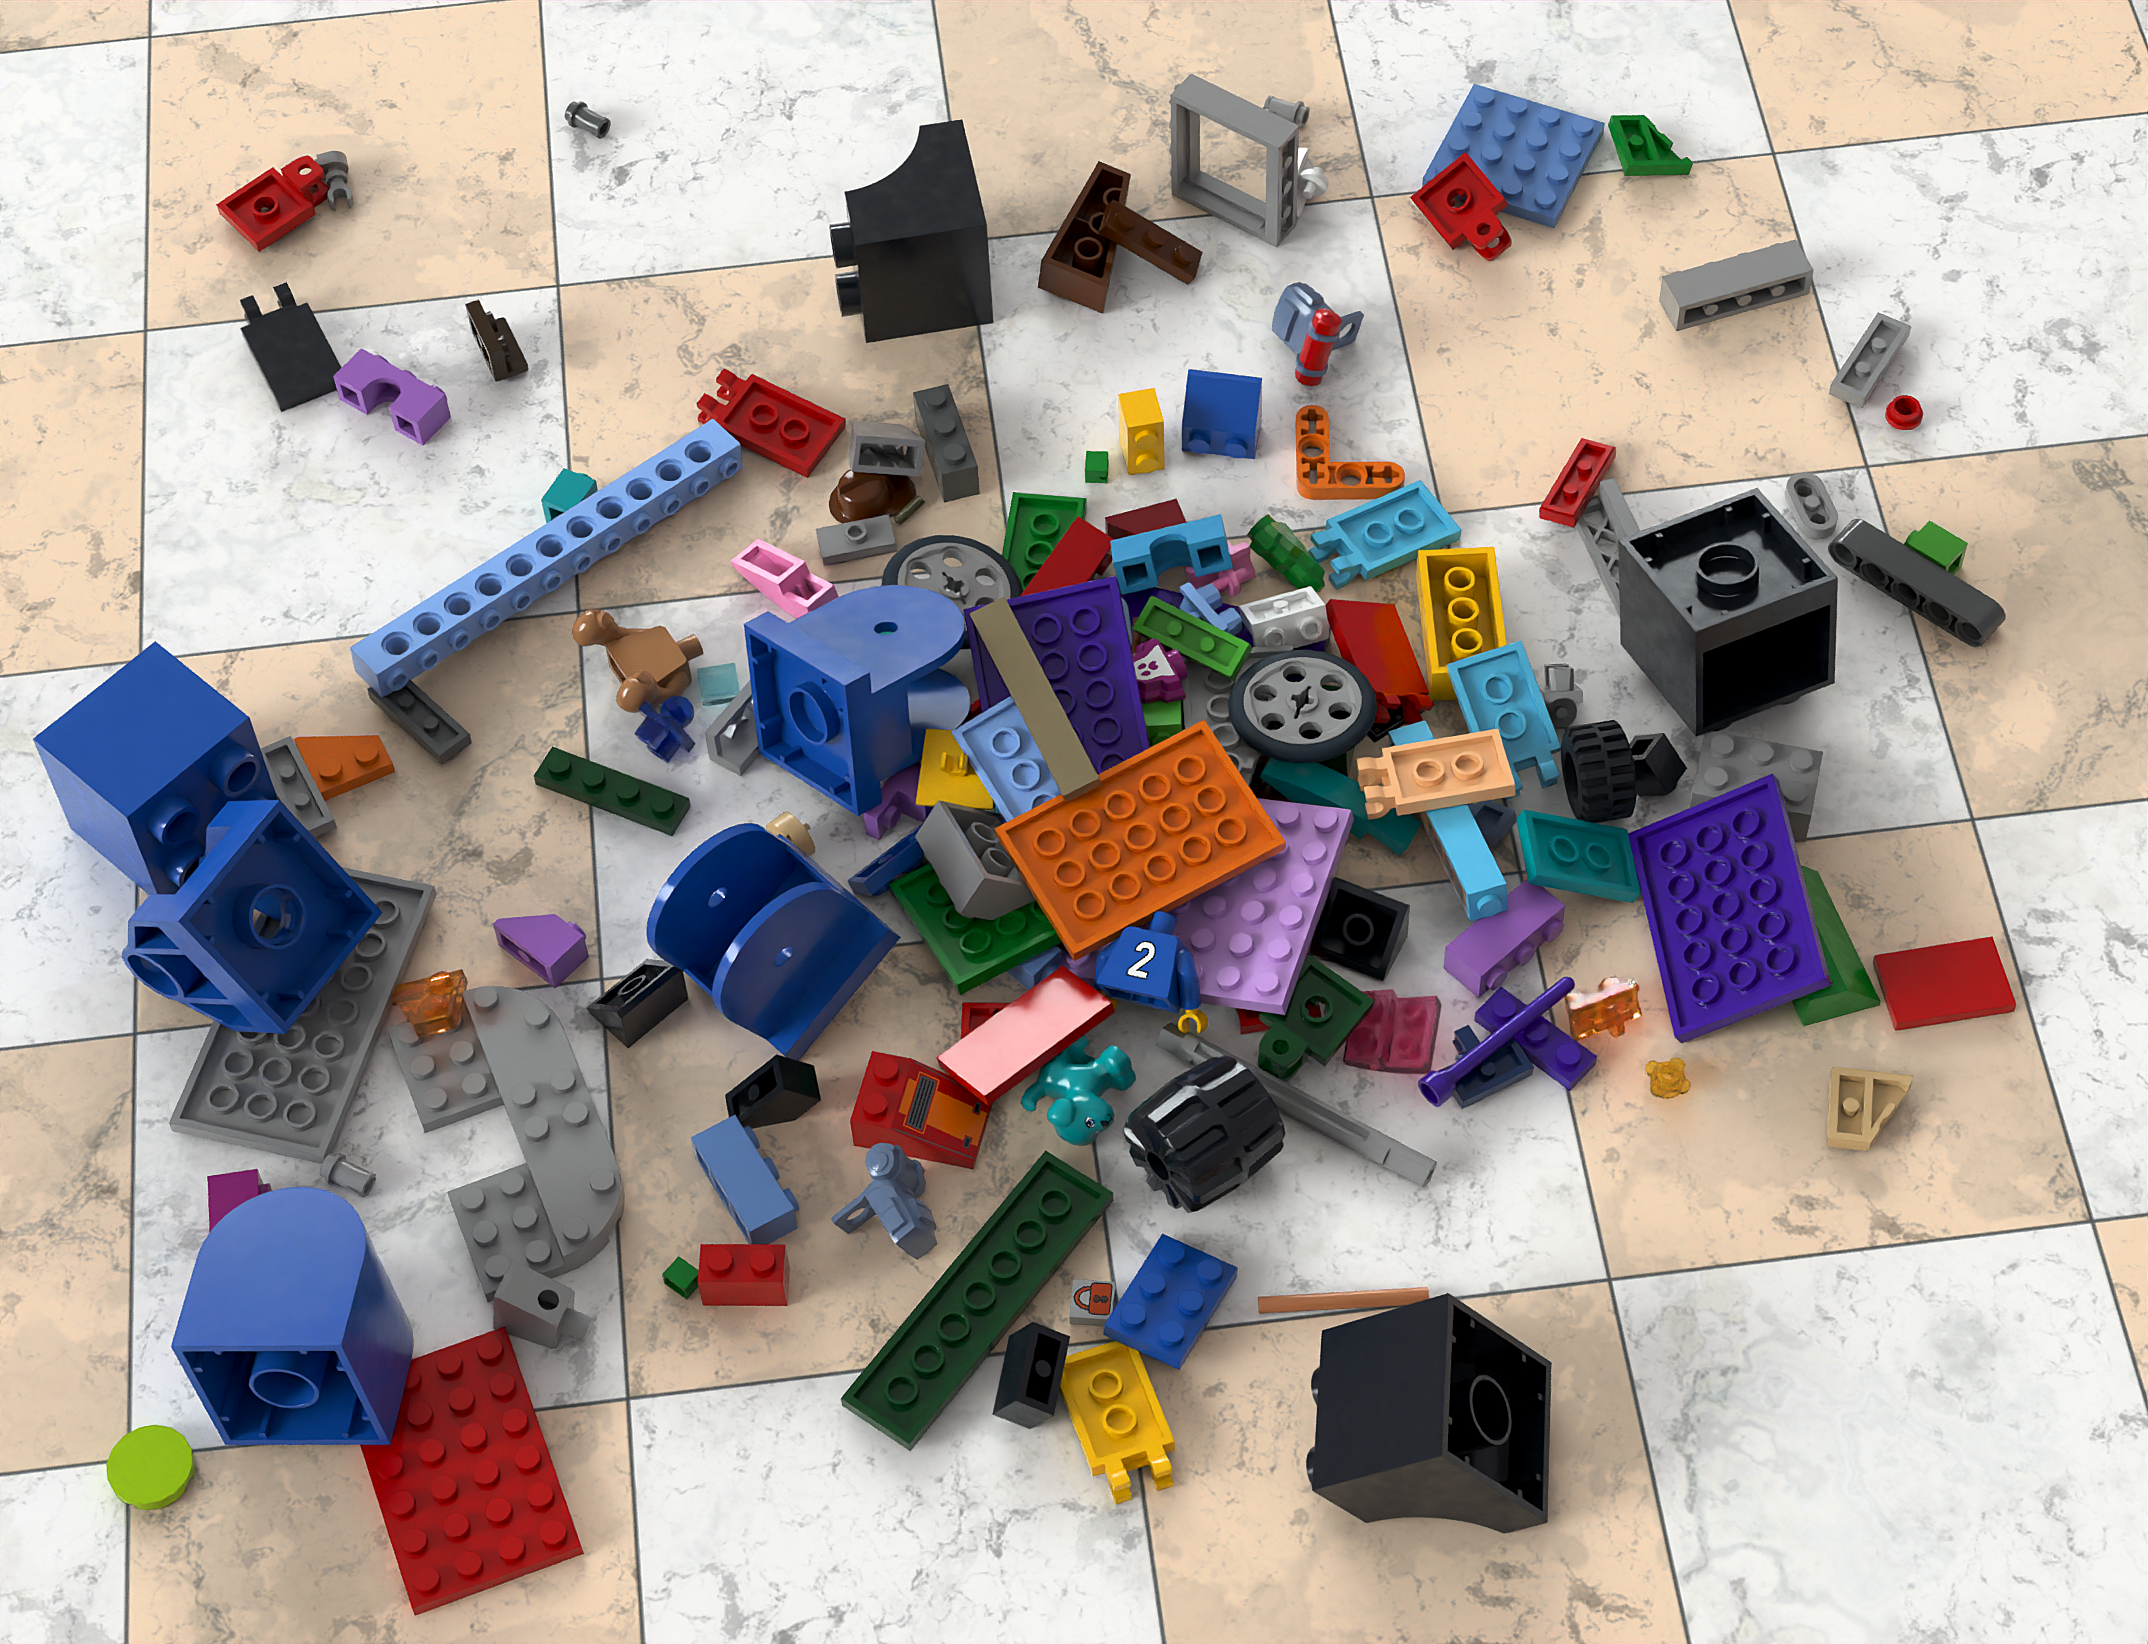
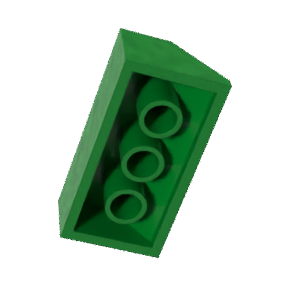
M1801 865L1831 985L1792 1000L1802 1025L1807 1026L1879 1006L1881 1001L1819 872Z

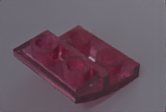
M1393 989L1362 991L1375 1000L1374 1007L1346 1040L1343 1056L1345 1065L1388 1073H1429L1432 1067L1442 1007L1438 997L1398 998Z

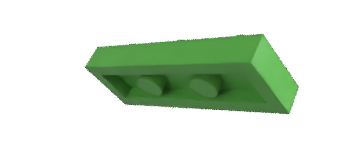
M1152 595L1132 628L1137 634L1149 640L1156 638L1163 647L1169 650L1177 649L1181 656L1232 681L1236 679L1253 649L1248 642Z

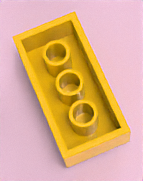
M1494 547L1418 550L1416 583L1428 690L1431 701L1458 700L1446 669L1447 664L1507 645Z

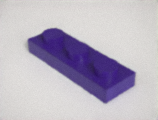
M1500 987L1475 1012L1474 1021L1492 1034L1527 1005L1503 987ZM1543 1016L1537 1018L1514 1037L1532 1064L1569 1091L1596 1065L1597 1056Z

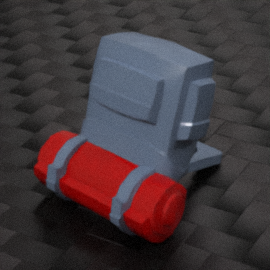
M1297 282L1285 288L1275 308L1272 331L1283 343L1297 353L1295 377L1299 383L1307 386H1317L1321 383L1323 375L1326 374L1328 369L1327 362L1331 351L1351 344L1356 340L1364 314L1361 311H1357L1340 317L1324 302V298L1306 283ZM1352 323L1347 334L1339 338L1340 332L1348 324Z

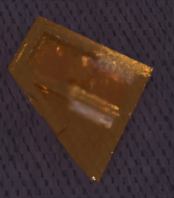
M463 969L452 972L440 971L428 978L397 985L392 996L395 1004L400 1007L404 1017L411 1024L418 1038L457 1028L464 1001L463 991L467 989L468 980Z

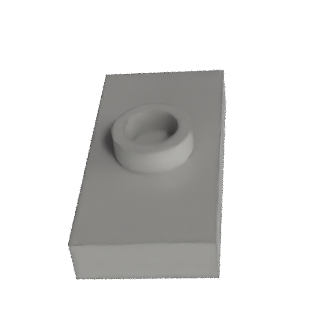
M889 514L816 529L824 565L897 551Z

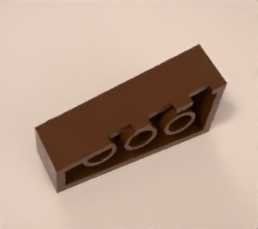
M1098 161L1041 260L1038 288L1103 314L1118 244L1101 235L1098 231L1106 206L1113 199L1126 206L1131 178L1130 173Z

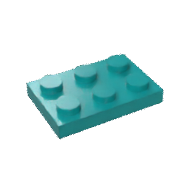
M1525 809L1516 818L1529 884L1634 903L1641 895L1627 829Z

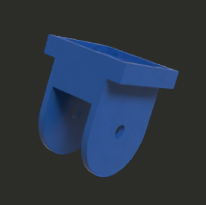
M876 586L842 595L790 623L769 611L744 623L759 753L857 816L882 803L880 782L922 759L926 729L955 730L970 721L971 699L967 688L957 677L945 670L939 669L959 652L964 643V617L956 604L939 593L913 586ZM887 631H889V632H894V633L888 634V635L879 634V633L887 632Z
M753 823L738 824L724 829L693 850L673 871L661 888L651 908L646 928V936L650 948L664 961L683 970L713 998V1003L721 1014L731 1022L766 1039L785 1057L798 1061L901 938L792 841L781 834L776 836L764 827Z

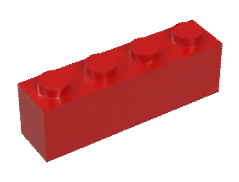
M1077 516L1021 596L1093 581L1096 573L1103 576L1113 561L1109 552L1111 550L1110 541L1115 539Z

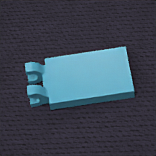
M1419 480L1326 521V531L1311 534L1310 540L1315 547L1309 549L1308 553L1318 563L1328 559L1334 551L1339 554L1340 557L1331 560V566L1336 572L1330 574L1328 579L1337 590L1349 584L1359 573L1365 580H1368L1417 559L1418 550H1436L1460 540L1462 529L1423 482Z
M1520 640L1447 664L1446 669L1469 732L1499 730L1515 782L1516 796L1505 797V800L1520 796V790L1523 787L1517 772L1536 766L1542 788L1557 784V778L1560 777L1552 754L1560 752L1561 745L1522 641Z

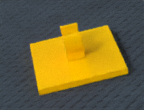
M926 729L916 805L934 807L939 800L980 810L994 811L993 799L968 761V755L963 753L951 731L953 730Z

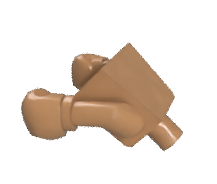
M598 609L584 611L578 616L572 628L573 639L581 646H591L594 644L605 646L609 667L621 683L616 695L617 705L630 713L640 712L642 716L649 714L659 706L676 705L692 682L688 661L704 654L703 648L694 634L675 642L668 630L663 626L653 628L620 627L609 613Z

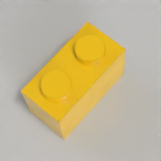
M1155 388L1118 394L1119 442L1128 475L1150 473L1155 470L1165 469L1164 420Z

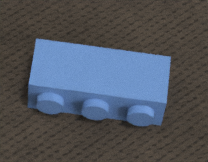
M733 1115L691 1137L696 1160L748 1244H769L798 1229L795 1212L799 1210V1205L789 1188L782 1190L777 1180L780 1177L770 1157L763 1159L757 1150L760 1148L759 1141L749 1125L743 1128L736 1115Z

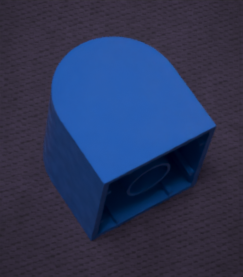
M288 1187L263 1193L242 1203L222 1218L208 1234L196 1258L171 1348L225 1445H391L412 1359L414 1338L410 1321L369 1234L354 1207L345 1199L330 1191L313 1187Z

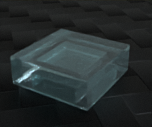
M735 663L697 669L703 707L730 703L740 692Z

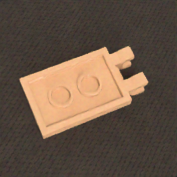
M1498 729L1381 748L1382 757L1380 758L1363 757L1356 759L1359 771L1357 779L1360 791H1364L1366 797L1365 810L1368 820L1383 817L1394 807L1396 808L1397 816L1516 796L1515 782Z

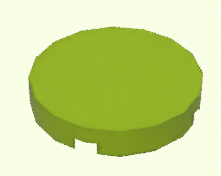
M156 1424L139 1427L124 1435L112 1448L106 1464L107 1480L117 1498L123 1503L126 1502L129 1505L135 1506L136 1509L146 1511L163 1508L178 1500L186 1491L185 1487L188 1485L190 1478L193 1479L196 1471L195 1455L186 1438L172 1427Z

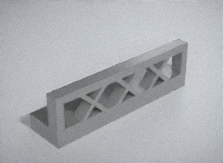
M1615 478L1600 481L1598 498L1590 500L1578 520L1576 528L1620 618L1619 580L1611 575L1614 566L1619 567L1618 548L1613 555L1600 550L1597 544L1603 538L1616 543L1618 547V539L1640 532V529ZM1600 511L1604 520L1601 526L1585 521L1583 515Z
M750 680L705 732L709 759L739 776H742L760 754Z

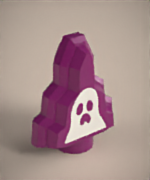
M1156 638L1136 646V653L1132 656L1142 703L1146 704L1159 700L1170 703L1186 699L1181 680L1188 678V674L1179 651L1173 649L1165 652L1163 646Z

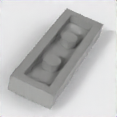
M1878 312L1831 383L1829 394L1863 408L1909 337L1911 326Z
M289 736L261 748L278 800L288 808L314 838L337 829L335 820L292 737Z

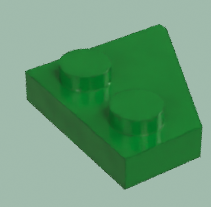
M1611 115L1608 127L1625 176L1689 175L1693 165L1692 161L1688 157L1680 159L1671 150L1673 142L1665 134L1660 133L1645 115Z

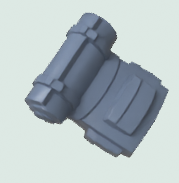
M878 1143L867 1152L865 1160L867 1170L870 1172L873 1181L856 1199L832 1216L831 1220L837 1227L849 1234L874 1215H877L895 1244L918 1260L937 1244L934 1233L937 1227L932 1212L922 1200L917 1199L925 1191V1169L919 1161L909 1159L900 1146L890 1143ZM865 1208L860 1215L847 1220L853 1212Z

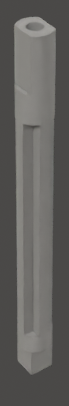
M1171 1022L1161 1029L1156 1046L1193 1066H1197L1212 1057L1229 1056L1234 1058L1258 1078L1270 1094L1278 1111L1423 1188L1430 1182L1437 1161L1192 1032L1183 1033L1177 1025Z

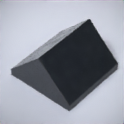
M1334 877L1309 953L1384 981L1408 936L1410 905Z
M646 959L590 1004L587 1010L621 1043L629 1048L689 999L683 970L666 961Z

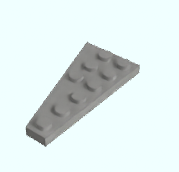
M1294 645L1252 647L1253 649L1234 681L1181 656L1188 674V678L1181 680L1186 694V699L1182 700L1184 730L1205 720L1248 786H1250L1261 753L1248 746L1232 725L1228 709L1231 690L1242 673L1254 663L1273 654L1293 651ZM1260 693L1255 698L1259 701L1267 702L1273 700L1275 696L1270 693ZM1272 721L1266 722L1263 726L1269 729Z

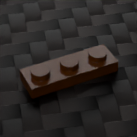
M1114 199L1106 206L1098 233L1187 285L1195 279L1202 251Z

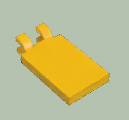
M1113 1341L1066 1356L1059 1390L1092 1476L1106 1473L1115 1504L1132 1500V1494L1129 1489L1131 1481L1127 1472L1149 1465L1157 1491L1174 1486L1170 1475L1173 1473L1172 1466L1166 1453L1175 1450V1441L1139 1351L1118 1341Z

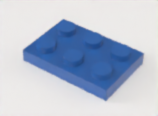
M1162 1233L1104 1324L1103 1335L1180 1370L1237 1278L1238 1267Z

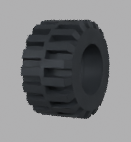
M1615 720L1567 727L1561 742V764L1568 801L1576 818L1582 821L1599 823L1631 817L1637 798L1636 774L1631 748L1620 724Z

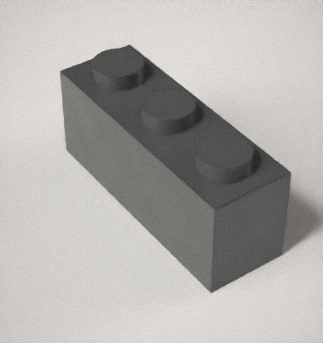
M945 384L913 392L915 421L921 437L925 439V450L944 503L980 494L978 465L949 385Z

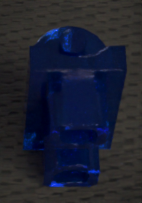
M673 696L668 698L663 703L660 714L646 700L638 709L645 717V720L634 734L648 745L646 748L663 761L669 763L679 747L689 753L696 744L683 729L692 722L695 713L693 704L686 697Z

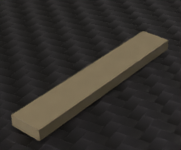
M1005 596L970 613L976 629L1065 802L1102 785Z

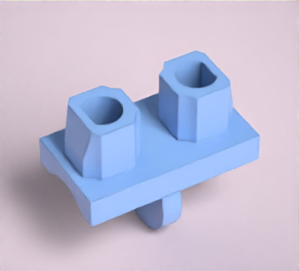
M1190 582L1180 587V592L1184 596L1180 610L1233 636L1242 630V618L1234 608H1229L1218 615L1214 611L1222 606V597L1212 583L1195 589Z

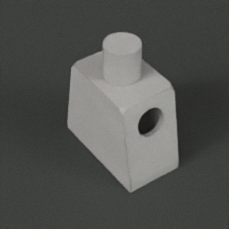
M853 421L848 452L850 469L852 472L921 476L925 439L901 424ZM903 446H907V451L905 455L903 452Z
M513 1260L494 1295L493 1329L496 1330L505 1326L509 1335L551 1349L558 1347L564 1334L585 1342L593 1326L594 1318L574 1310L575 1292L571 1288Z

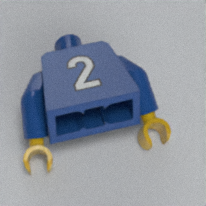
M1156 911L1148 930L1132 926L1126 927L1120 937H1117L1098 954L1093 986L1099 993L1112 1001L1115 1010L1118 1000L1178 1014L1180 1008L1185 1009V1014L1178 1021L1179 1030L1183 1033L1189 1032V1019L1193 1018L1197 1022V1033L1200 1034L1207 1029L1208 1018L1205 1013L1197 1010L1201 1006V996L1193 955L1181 939L1173 935L1177 918L1171 914Z

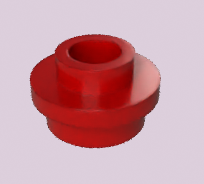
M1901 395L1894 398L1888 404L1885 418L1896 429L1912 430L1921 424L1923 410L1917 399L1912 396Z

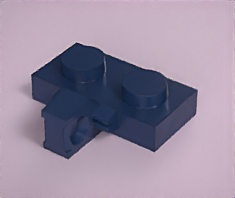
M1469 1025L1454 1031L1455 1037L1452 1043L1459 1053L1455 1056V1060L1458 1061L1480 1043ZM1513 1037L1455 1083L1456 1089L1452 1091L1453 1097L1461 1109L1533 1075L1534 1066Z

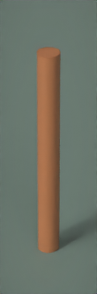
M1428 1287L1261 1296L1258 1297L1259 1314L1403 1306L1429 1299Z

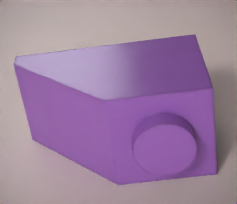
M556 914L500 918L493 923L498 945L554 988L558 987L589 957L584 931L572 921L567 923Z

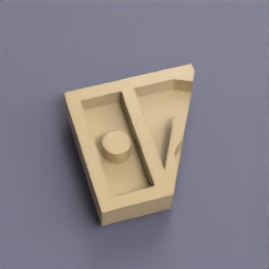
M1832 1066L1829 1083L1826 1146L1869 1151L1909 1092L1913 1076Z

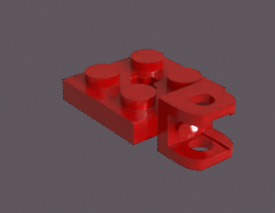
M1466 152L1410 197L1452 250L1467 239L1481 257L1488 261H1493L1512 245L1509 233L1496 216L1509 204ZM1459 195L1461 198L1467 196L1464 205L1453 208L1455 205L1453 199ZM1499 238L1497 246L1493 248L1487 247L1492 241Z
M310 156L299 157L280 169L282 175L274 167L270 168L216 204L219 214L258 252L316 215L314 208L328 198L329 186L321 180L324 176L323 168ZM302 169H311V172L306 175L299 174ZM309 188H318L315 193L311 194ZM263 207H266L267 209L273 208L269 212L261 213V209Z

